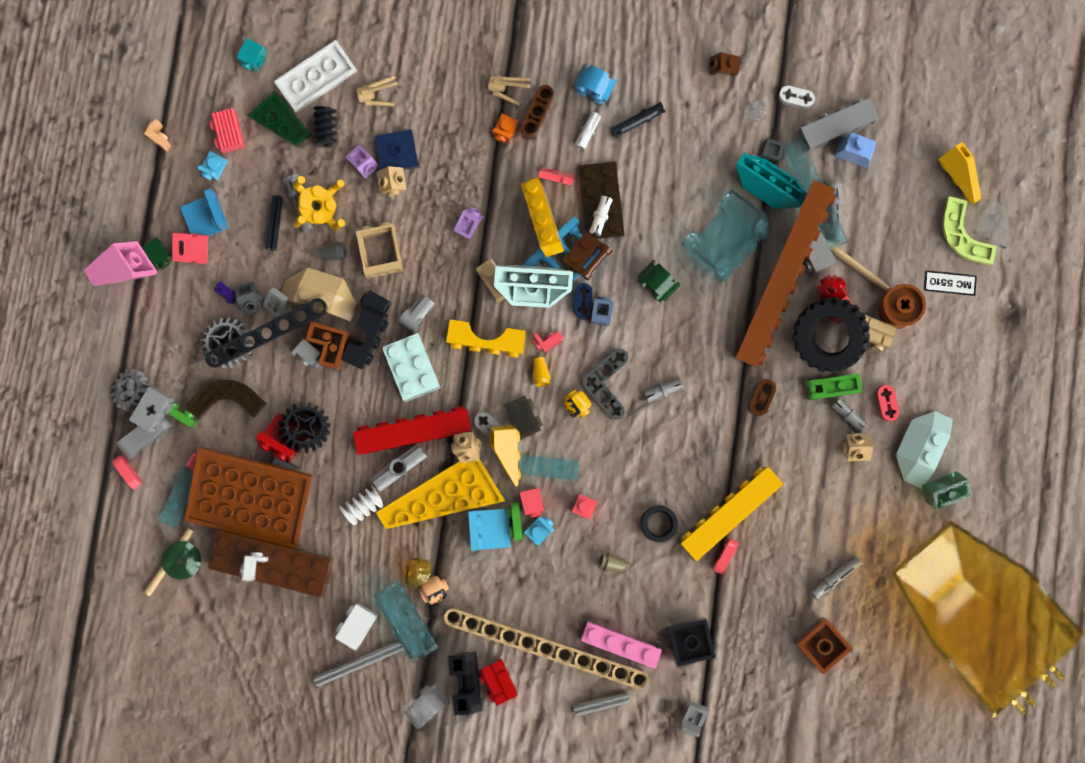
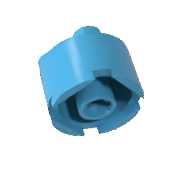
M583 64L573 86L576 89L575 93L582 97L588 95L593 98V102L602 105L603 102L608 101L617 80L614 77L612 80L609 79L610 74L595 66L590 65L587 68L586 64Z

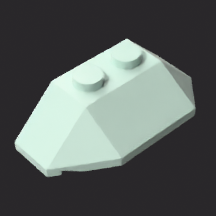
M523 265L495 266L494 286L511 305L550 308L572 291L573 271Z
M934 411L910 421L895 454L903 481L920 489L923 488L934 473L951 436L953 419Z

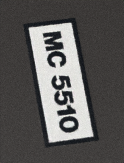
M926 270L924 291L975 296L977 275Z

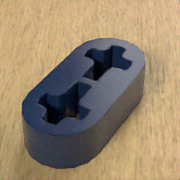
M587 283L579 284L575 290L574 312L580 320L588 319L592 312V288ZM582 287L589 291L585 296V300H582V294L578 293V291L582 290ZM581 303H585V309L589 311L585 313V316H581V312L577 311L581 309Z

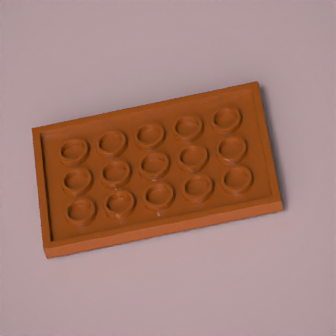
M200 446L197 451L184 521L297 549L313 475Z

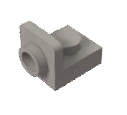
M273 287L269 290L263 307L279 317L288 309L287 302L289 298Z

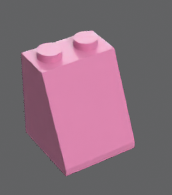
M138 241L112 244L84 270L93 286L120 283L158 273Z

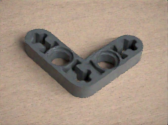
M624 349L614 350L586 374L582 381L584 389L613 420L621 419L625 409L604 382L627 363L629 357ZM616 353H618L619 355L623 353L624 362H621L619 360L617 363H615V366H617V368L614 369L612 363H610L607 360L611 359V361L613 362L617 357L615 355ZM602 365L610 366V374H601L600 367ZM594 378L596 380L594 384L597 386V388L599 385H601L603 388H600L599 390H597L595 394H593L592 391H594L595 389L591 385L589 387L586 385L588 382L586 379ZM602 391L607 392L609 395V399L606 402H601L598 399V394ZM612 399L615 401L614 403H612V405L615 408L620 407L621 409L619 411L621 415L619 416L616 414L613 416L611 414L613 410L610 406L608 407V409L604 407L605 405L609 404Z

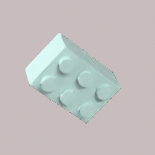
M418 333L382 347L404 402L441 389Z

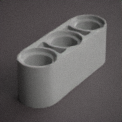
M166 416L162 419L164 422L158 431L148 432L138 426L116 443L127 460L140 454L173 428Z

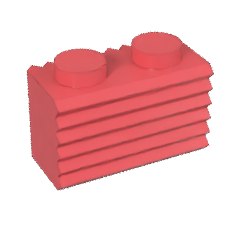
M230 108L212 113V120L209 122L212 131L216 132L217 138H214L216 148L220 149L223 154L245 148L235 110Z

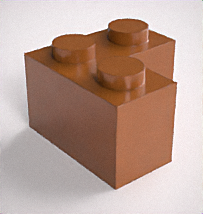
M311 322L305 340L323 347L318 364L341 371L343 364L341 359L351 334L343 330Z

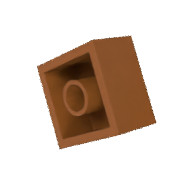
M821 617L793 642L817 671L823 675L853 649L827 618Z

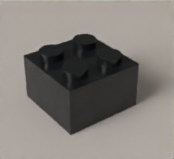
M705 617L666 626L677 667L716 658L708 622Z

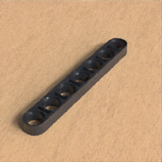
M313 299L211 350L206 355V363L213 368L221 367L323 316L328 311V305L322 299ZM316 302H321L324 306L323 311L320 313H316L313 309ZM301 310L306 313V319L302 322L296 318L297 312ZM282 319H286L289 322V327L286 330H281L279 327V322ZM265 328H269L272 331V335L268 339L262 336V331ZM249 336L253 337L255 341L252 347L245 345V339ZM230 345L237 347V353L234 356L228 354L227 350ZM215 353L220 356V361L216 365L212 364L210 360L211 356Z

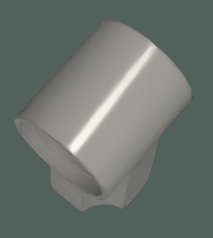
M421 294L413 306L402 314L398 322L414 334L423 324V319L434 307L435 303L424 294Z

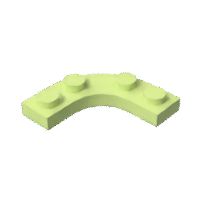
M949 196L946 200L942 219V229L946 242L956 254L966 260L989 266L993 265L997 246L978 242L968 236L964 229V215L968 201Z

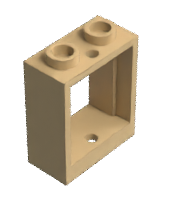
M384 222L380 223L379 227L371 228V226H365L356 231L364 275L367 279L404 271L394 224ZM391 233L396 261L370 267L364 239Z

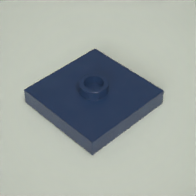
M412 129L375 136L381 170L386 167H402L403 170L419 167Z

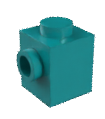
M246 38L236 58L242 68L248 71L252 69L257 72L258 68L262 67L265 62L267 51L264 46Z

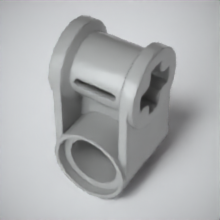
M485 412L477 414L474 420L476 427L489 440L490 427L502 426ZM480 416L488 418L486 426L478 424Z

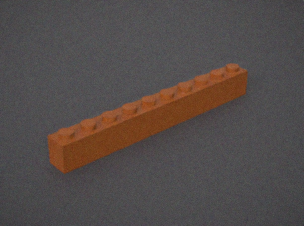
M813 180L736 359L756 368L758 364H763L766 355L763 354L766 347L770 348L774 339L771 334L774 329L778 330L782 319H779L782 311L786 312L790 303L786 300L789 294H794L798 285L794 282L797 276H802L806 267L802 265L804 259H809L813 248L810 247L813 240L817 242L821 233L818 230L820 223H825L829 213L826 212L828 205L832 206L837 196L833 194L835 188Z

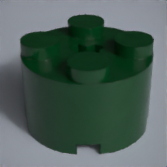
M653 259L638 274L639 279L637 281L645 290L650 288L653 291L651 293L652 296L659 303L662 300L666 302L681 284L679 282L674 284V277L659 263L655 266L656 261Z

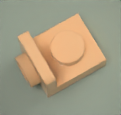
M155 119L147 125L144 134L162 149L168 151L171 147L167 141L168 137L160 132L163 125Z

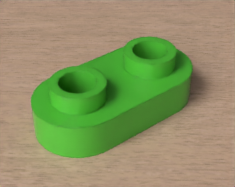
M511 502V506H508V517L513 519V526H510V537H514L515 541H520L523 538L519 502Z

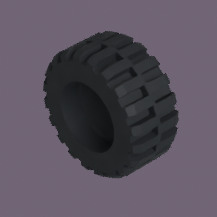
M827 297L815 301L806 307L798 316V320L793 328L795 330L793 341L796 344L794 348L796 352L799 351L800 359L802 361L805 360L811 368L815 367L820 372L829 371V373L841 372L856 364L865 353L870 340L869 323L866 322L867 317L864 313L860 312V308L857 305H853L850 303L851 301L842 300L839 297ZM836 317L847 325L850 339L843 350L830 353L822 350L816 344L813 331L821 319Z

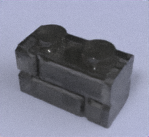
M522 396L505 404L514 427L520 433V441L541 432L540 427L543 424L539 415L535 417L532 409H535L531 398L527 399L526 396Z

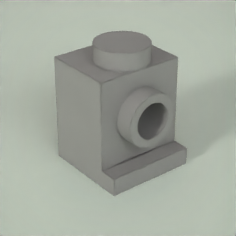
M305 339L291 352L295 357L300 356L299 360L305 366L310 364L316 369L320 365L318 363L321 353Z

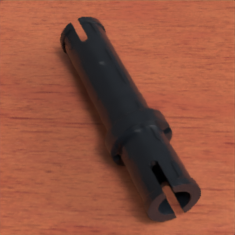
M659 102L648 109L644 108L635 116L611 127L610 129L613 131L612 134L615 139L646 122L650 123L651 119L666 113V110L663 109V104Z

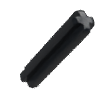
M273 195L271 200L266 249L269 251L277 250L283 202L282 196Z

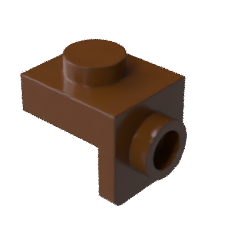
M723 52L711 56L709 74L713 76L718 73L730 76L739 75V56Z

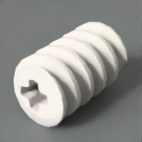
M372 485L371 492L365 489V496L361 493L358 494L359 500L352 497V505L346 501V509L339 506L344 517L353 525L358 523L357 518L361 521L364 519L363 514L370 516V510L376 512V505L380 508L383 507L382 499Z

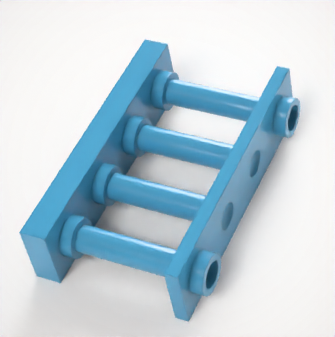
M575 216L558 231L565 255L571 249L565 244L564 239L570 235L579 241L583 236L578 231L580 221ZM541 248L523 264V266H536L543 261L552 268L563 269L551 256L546 258ZM597 250V251L595 252V254H594V255L590 258V260L585 264V266L583 267V269H586V268L588 267V265H589V264L593 261V259L598 255V253L600 252V250H599V251ZM576 272L573 274L572 283L580 277Z

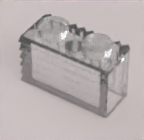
M427 684L419 692L421 694L420 697L416 700L412 698L404 705L406 709L403 713L418 730L449 703V700L435 684L431 687Z

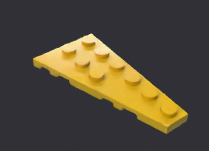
M481 460L466 463L459 461L379 510L376 514L385 529L496 504L505 500Z

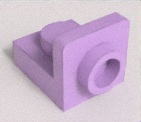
M360 144L345 156L364 178H367L379 167L372 156Z
M466 208L463 210L453 231L470 240L484 216L475 208Z

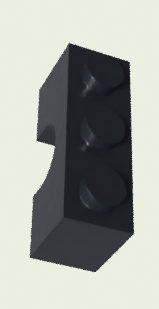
M369 305L363 308L356 327L361 328L365 332L366 342H360L356 339L350 341L341 360L361 370L367 365L370 366L374 359L372 353L381 343L379 338L381 332L384 333L388 326L387 318L389 315Z
M461 652L449 655L450 676L455 675L459 682L458 692L452 695L454 716L472 715L483 711L477 653Z

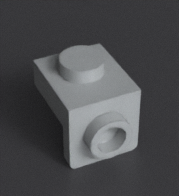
M690 701L682 718L681 730L688 735L699 737L709 708Z

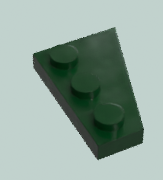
M275 91L247 115L297 147L312 135Z

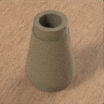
M603 553L599 561V568L603 569V572L626 573L629 567V562L610 553Z

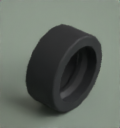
M653 506L643 514L641 529L648 539L654 542H665L675 535L678 529V520L670 508ZM661 512L669 517L671 526L666 534L655 535L649 530L648 520L652 514Z

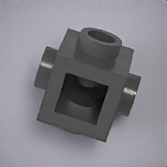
M253 281L235 287V303L238 310L242 309L244 315L254 314L263 310V294L261 290L257 291Z

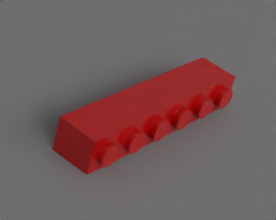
M463 406L451 408L452 412L444 413V410L435 411L433 416L426 417L425 414L414 416L413 420L407 421L406 418L396 419L394 424L388 425V422L377 423L376 427L370 429L369 426L358 427V431L353 432L357 455H365L452 437L464 432H472L468 410L463 409Z

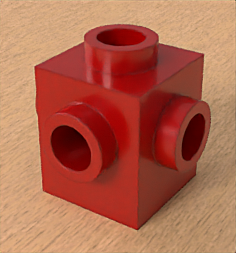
M836 274L832 277L830 275L825 276L820 280L821 284L817 287L819 289L817 292L821 299L827 297L843 299L849 293L845 288L847 285L841 276L837 277Z

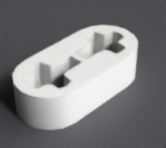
M793 86L783 87L778 96L782 104L800 109H809L815 101V96L811 91ZM786 91H788V92H790V93H789L790 96H793V97H790L789 99H785L786 96L783 95V94H785ZM804 96H807L808 100H810L807 104L804 103Z

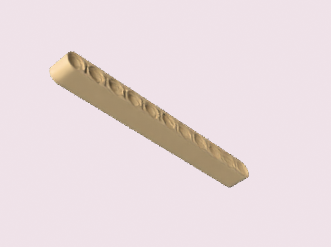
M450 608L444 615L446 624L451 627L636 689H642L648 684V677L643 670L459 608ZM450 612L458 614L459 619L457 622L449 620L448 615ZM469 618L476 619L477 627H468L467 620ZM488 624L494 625L496 632L494 634L486 633L485 626ZM507 630L512 631L514 639L506 640L503 636L504 632ZM530 637L533 640V644L526 647L522 644V639ZM543 643H549L552 649L550 652L544 653L541 651L540 646ZM562 649L569 650L570 656L567 659L560 658L559 652ZM581 655L589 658L586 665L578 663L577 660ZM605 662L607 664L606 670L598 671L596 669L597 663ZM618 668H623L626 671L625 675L621 678L615 676V671ZM637 674L644 676V681L640 684L634 682V677Z

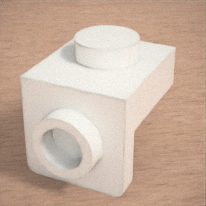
M251 552V556H245L244 564H241L240 575L243 576V580H255L256 561L266 562L268 557H263V553Z

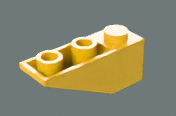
M961 142L938 160L942 169L952 177L953 183L962 190L965 199L973 205L981 199L974 156L964 143Z
M513 425L490 427V447L510 482L518 486V480L521 479V472L518 468L520 451L517 449V442H520V433Z

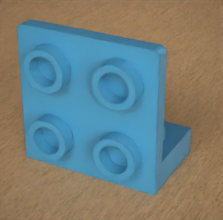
M212 189L204 191L206 197L181 206L186 224L192 234L211 236L229 229L218 197Z

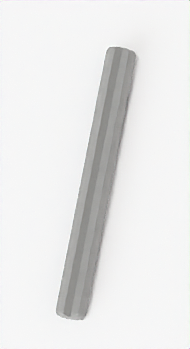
M399 640L313 677L316 687H319L399 653L405 649L402 640Z

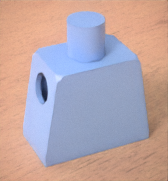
M849 133L840 138L834 156L868 168L876 142L855 133Z

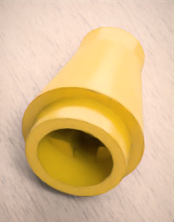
M534 358L532 381L535 382L537 387L549 385L551 376L545 363V358Z

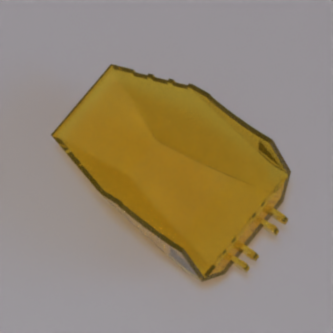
M949 521L891 572L934 649L974 705L989 721L1011 704L1022 715H1025L1027 713L1026 709L1016 699L1022 696L1029 706L1034 707L1036 703L1026 691L1040 678L1051 689H1055L1057 687L1055 682L1046 675L1049 670L1059 680L1064 681L1066 679L1055 665L1080 642L1085 632L1059 606L1041 584L1040 580L1026 566L1017 563L1005 553H1001L987 542H983L973 536L972 533L961 526Z

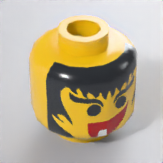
M575 389L564 397L563 406L572 418L579 416L581 419L590 413L588 409L591 407V401L583 391Z

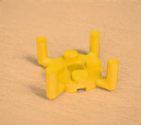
M299 176L293 181L292 186L300 194L297 199L299 217L293 222L295 228L300 227L305 222L318 225L327 223L334 231H337L345 225L343 219L335 221L332 218L336 209V202L332 195L344 186L343 180H338L328 190L318 185L305 189L302 186L305 182L303 176ZM312 201L320 204V210L312 208Z

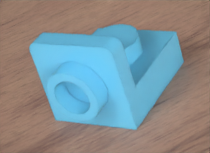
M210 151L203 165H198L197 169L205 179L211 180L213 178L218 181L228 160Z
M539 516L524 533L538 546L554 530L551 527L554 523L547 516L544 518Z

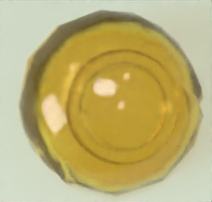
M411 559L404 567L403 576L405 583L414 588L427 584L431 575V565L426 559Z

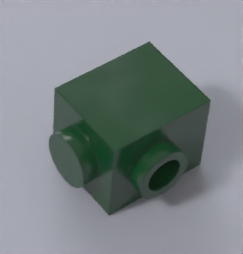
M156 237L142 246L143 251L157 270L164 269L170 265L172 256L160 239Z

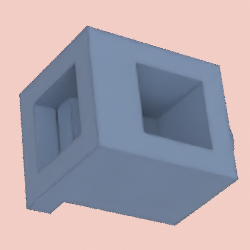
M601 296L599 299H595L591 324L610 326L614 301H610L608 297ZM599 309H605L606 313L604 315L599 314Z

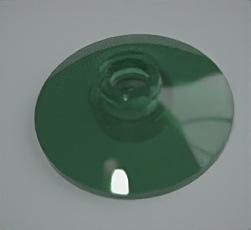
M177 541L170 544L164 550L161 560L162 567L166 574L174 579H188L199 570L201 554L192 543ZM178 559H184L185 563L183 565L178 564Z

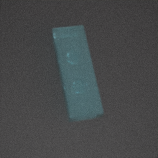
M522 455L520 472L522 475L578 481L580 462Z
M181 468L159 518L160 522L174 528L179 527L187 508L193 471Z

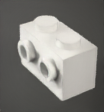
M360 603L350 606L346 613V616H348L345 623L341 622L335 631L338 633L336 639L354 650L359 648L378 614Z

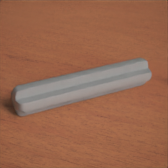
M623 692L577 704L572 709L575 716H580L629 703L630 699L628 693Z

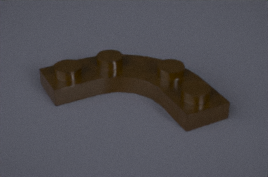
M219 380L204 386L185 406L198 419H201L216 403L222 400H234L252 417H255L267 403L253 389L241 382Z

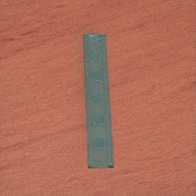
M801 139L785 148L803 190L808 194L813 180L820 183L822 181L806 145ZM828 205L826 212L829 213L825 223H820L819 227L830 250H833L849 241L833 205Z

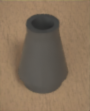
M339 241L318 248L317 256L319 260H342L347 256L346 246Z

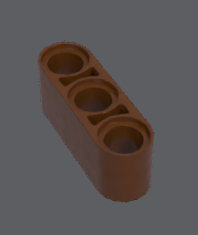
M542 85L537 89L522 122V135L527 140H533L538 136L553 103L554 92L549 85ZM542 93H548L550 94V97L548 99H543L540 95ZM539 109L543 113L540 116H535L533 111ZM532 126L535 130L532 133H528L525 131V128Z

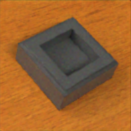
M767 138L761 157L779 163L785 143Z

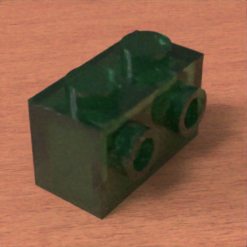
M957 471L922 485L926 502L936 510L972 496L968 479Z

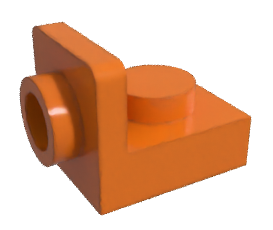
M501 114L496 127L492 130L494 138L502 143H505V141L510 143L519 121Z

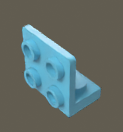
M508 509L468 512L471 551L511 547Z

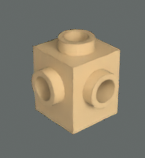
M386 167L377 172L380 194L396 197L399 196L400 192L406 190L402 167Z
M473 432L454 435V443H452L451 449L461 463L479 461L481 443Z
M846 434L845 442H842V452L846 454L847 461H871L873 444L870 434Z

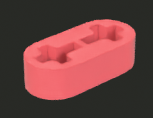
M889 385L879 387L876 391V399L880 416L884 421H894L899 416L895 391ZM884 389L886 392L890 393V395L887 396L888 402H886L885 396H881V393L884 392ZM887 405H889L891 411H894L891 418L889 415H885V412L888 411Z
M119 455L112 461L115 468L132 489H136L142 484L140 477L122 455Z
M729 538L714 564L713 571L720 575L723 574L739 542Z

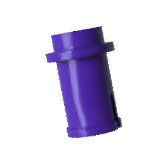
M223 282L217 283L216 286L219 288L214 287V292L225 298L228 304H234L236 299L235 290H231Z

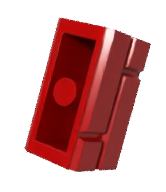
M502 658L480 669L481 673L478 675L482 684H487L489 691L487 695L491 703L495 702L496 706L518 696V692Z

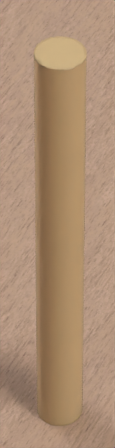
M827 242L833 254L881 290L886 292L890 288L888 284L832 242Z
M189 527L186 529L145 589L144 593L151 596L194 533L193 529Z

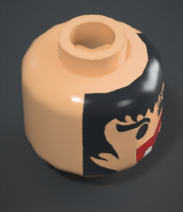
M433 576L421 583L419 592L425 603L428 602L433 605L447 597L446 590L449 587L445 579L440 580L438 576Z

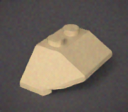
M308 267L287 279L281 291L282 294L289 298L288 302L299 306L313 299H322L328 305L327 315L349 322L352 321L357 306L343 278ZM316 302L313 309L318 312L323 311V304Z

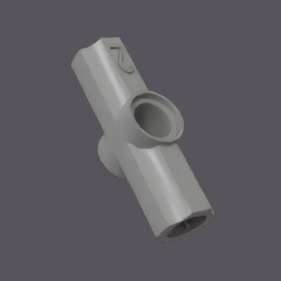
M416 444L374 475L371 480L381 492L401 476L406 475L408 471L426 459L427 456L421 447ZM398 462L404 465V470L401 473H396L394 470V466Z

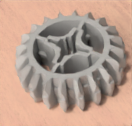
M221 317L219 318V324L213 320V327L210 325L206 326L209 332H202L206 339H200V342L205 343V345L200 347L201 350H207L203 356L206 357L207 353L213 350V340L218 343V346H221L223 342L219 341L220 339L231 341L235 339L236 331L241 336L250 330L248 328L244 329L245 324H239L238 319L232 322V318L227 317L225 322L224 318ZM229 328L228 331L226 330L224 335H216L219 331ZM251 336L245 339L247 347L253 346V344L248 343V341L253 339ZM230 345L227 351L237 350V347ZM216 353L213 354L210 358L211 363L214 362V365L218 364L220 356L216 355ZM243 355L227 364L230 368H234V362L239 366L241 365L239 359L241 358L246 361L247 358ZM225 364V365H223V366H221V367H222L223 369H226L227 364Z

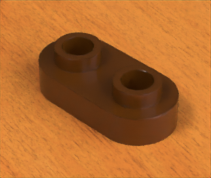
M763 379L757 384L749 402L751 414L762 416L768 411L776 392V385L772 380ZM763 386L768 387L769 391L767 393L763 392ZM756 403L761 405L760 410L755 409Z

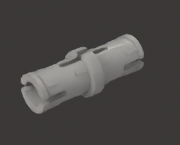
M677 378L666 384L661 383L656 388L644 391L645 396L653 394V396L646 398L647 402L650 403L663 396L666 398L668 394L683 390V384L675 387L676 384L682 383L681 379Z
M840 398L831 406L843 417L845 422L848 421L859 433L868 426L856 414V411L854 409L851 410Z

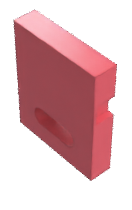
M542 167L538 177L572 185L575 175Z
M173 232L172 261L207 264L208 235ZM180 240L184 242L183 254L180 253Z

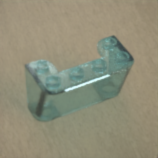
M733 189L719 202L722 211L704 231L697 236V233L693 230L681 243L682 249L719 282L727 281L734 269L740 267L745 257L749 253H753L757 248V244L761 240L766 239L770 233L766 213Z

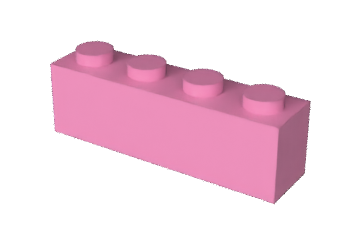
M587 621L581 636L582 642L654 669L662 651L657 646Z

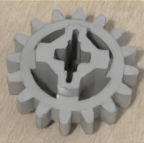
M126 369L125 374H119L120 379H115L116 385L112 386L115 391L111 395L115 396L113 402L117 403L116 407L126 411H134L145 394L146 388L149 387V384L145 383L148 378L144 377L143 372L135 369Z

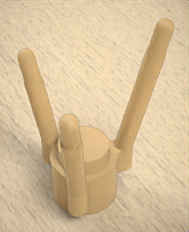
M391 76L357 88L359 102H365L366 106H394L395 104L392 102L372 101V99L375 98L374 91L397 85L396 81L387 83L394 80L395 77Z
M491 76L488 90L493 91V96L520 106L519 102L500 92H504L506 86L529 88V84L516 82H530L531 79Z

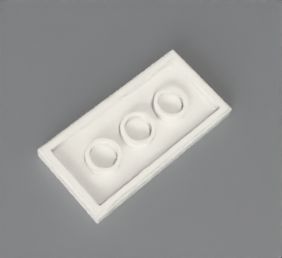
M335 40L276 79L274 83L294 112L297 113L355 74L357 70Z

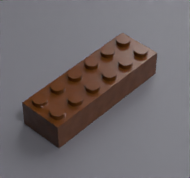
M222 530L217 531L207 569L243 578L240 575L241 564H244L245 556H251V552L263 553V557H268V561H256L254 581L320 598L325 596L334 558Z

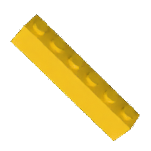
M762 467L758 468L753 473L755 477L750 481L746 479L738 486L740 489L735 494L731 492L724 498L725 503L721 507L719 505L715 506L709 512L711 515L706 520L702 518L695 524L697 527L692 532L688 530L680 537L682 541L679 544L694 561H698L783 485L769 467L764 469Z

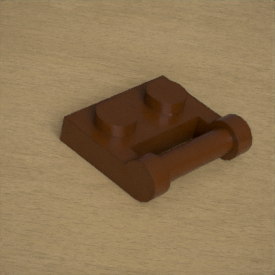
M585 232L562 261L580 276L589 280L592 277L593 271L613 250L588 232ZM599 249L600 252L598 253V255L593 259V261L588 265L586 269H583L585 264Z

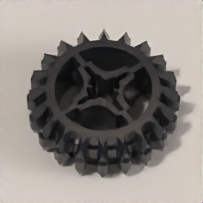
M300 402L299 408L296 404H293V411L287 408V414H281L283 420H279L278 425L282 427L278 428V433H283L280 435V440H285L284 446L291 444V450L297 447V453L300 454L301 449H305V454H308L309 448L315 452V445L322 448V442H327L328 438L326 436L330 435V431L327 429L330 428L331 424L326 423L329 417L323 416L324 410L317 412L318 405L312 409L310 402L307 404V407H304V403ZM299 415H309L311 417L303 419ZM291 420L294 421L297 427L292 435L288 430ZM316 421L320 425V433L317 437L312 430ZM301 425H302L303 427L308 426V430H306V429L301 430ZM307 437L310 441H299L296 439Z

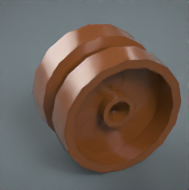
M900 284L894 286L881 296L877 310L883 322L896 326L897 329H903L915 324L922 318L926 309V301L922 292L915 286Z

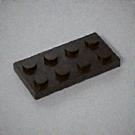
M616 161L579 165L586 232L591 234L589 230L594 220V211H597L601 196H607L606 200L608 198L612 199L607 214L609 216L608 220L604 223L601 236L594 235L595 232L591 235L598 240L624 237Z

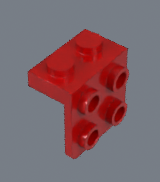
M278 413L265 432H260L257 435L256 441L260 449L266 452L270 451L275 454L274 456L283 462L291 463L297 454V447L291 450V444L284 446L285 440H280V435L283 433H278V428L282 427L278 425V421L283 419L281 418V413ZM293 420L288 425L289 433L292 435L297 428ZM301 425V430H303V429L308 430L307 428H305V427H303V426ZM300 437L296 440L305 441L307 437Z

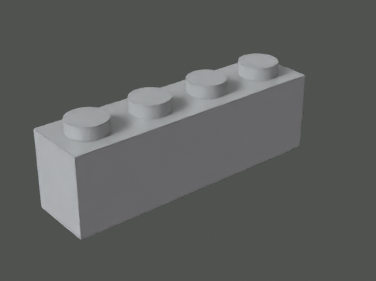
M858 99L850 107L842 106L836 109L834 114L829 115V113H826L813 123L808 121L802 124L798 135L806 152H811L849 133H854L875 124L879 116L871 99Z

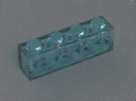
M399 580L373 595L412 663L438 648Z

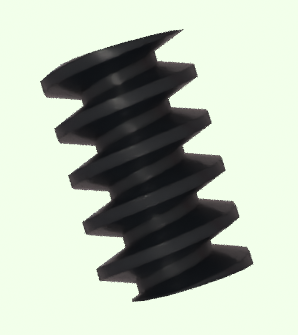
M327 106L313 107L315 110L313 117L316 118L313 120L315 125L313 131L316 133L314 135L316 140L314 146L319 148L332 147L333 143L338 142L337 139L332 138V136L338 134V132L332 131V129L337 128V125L332 123V121L337 120V117L332 116V114L337 113V110Z

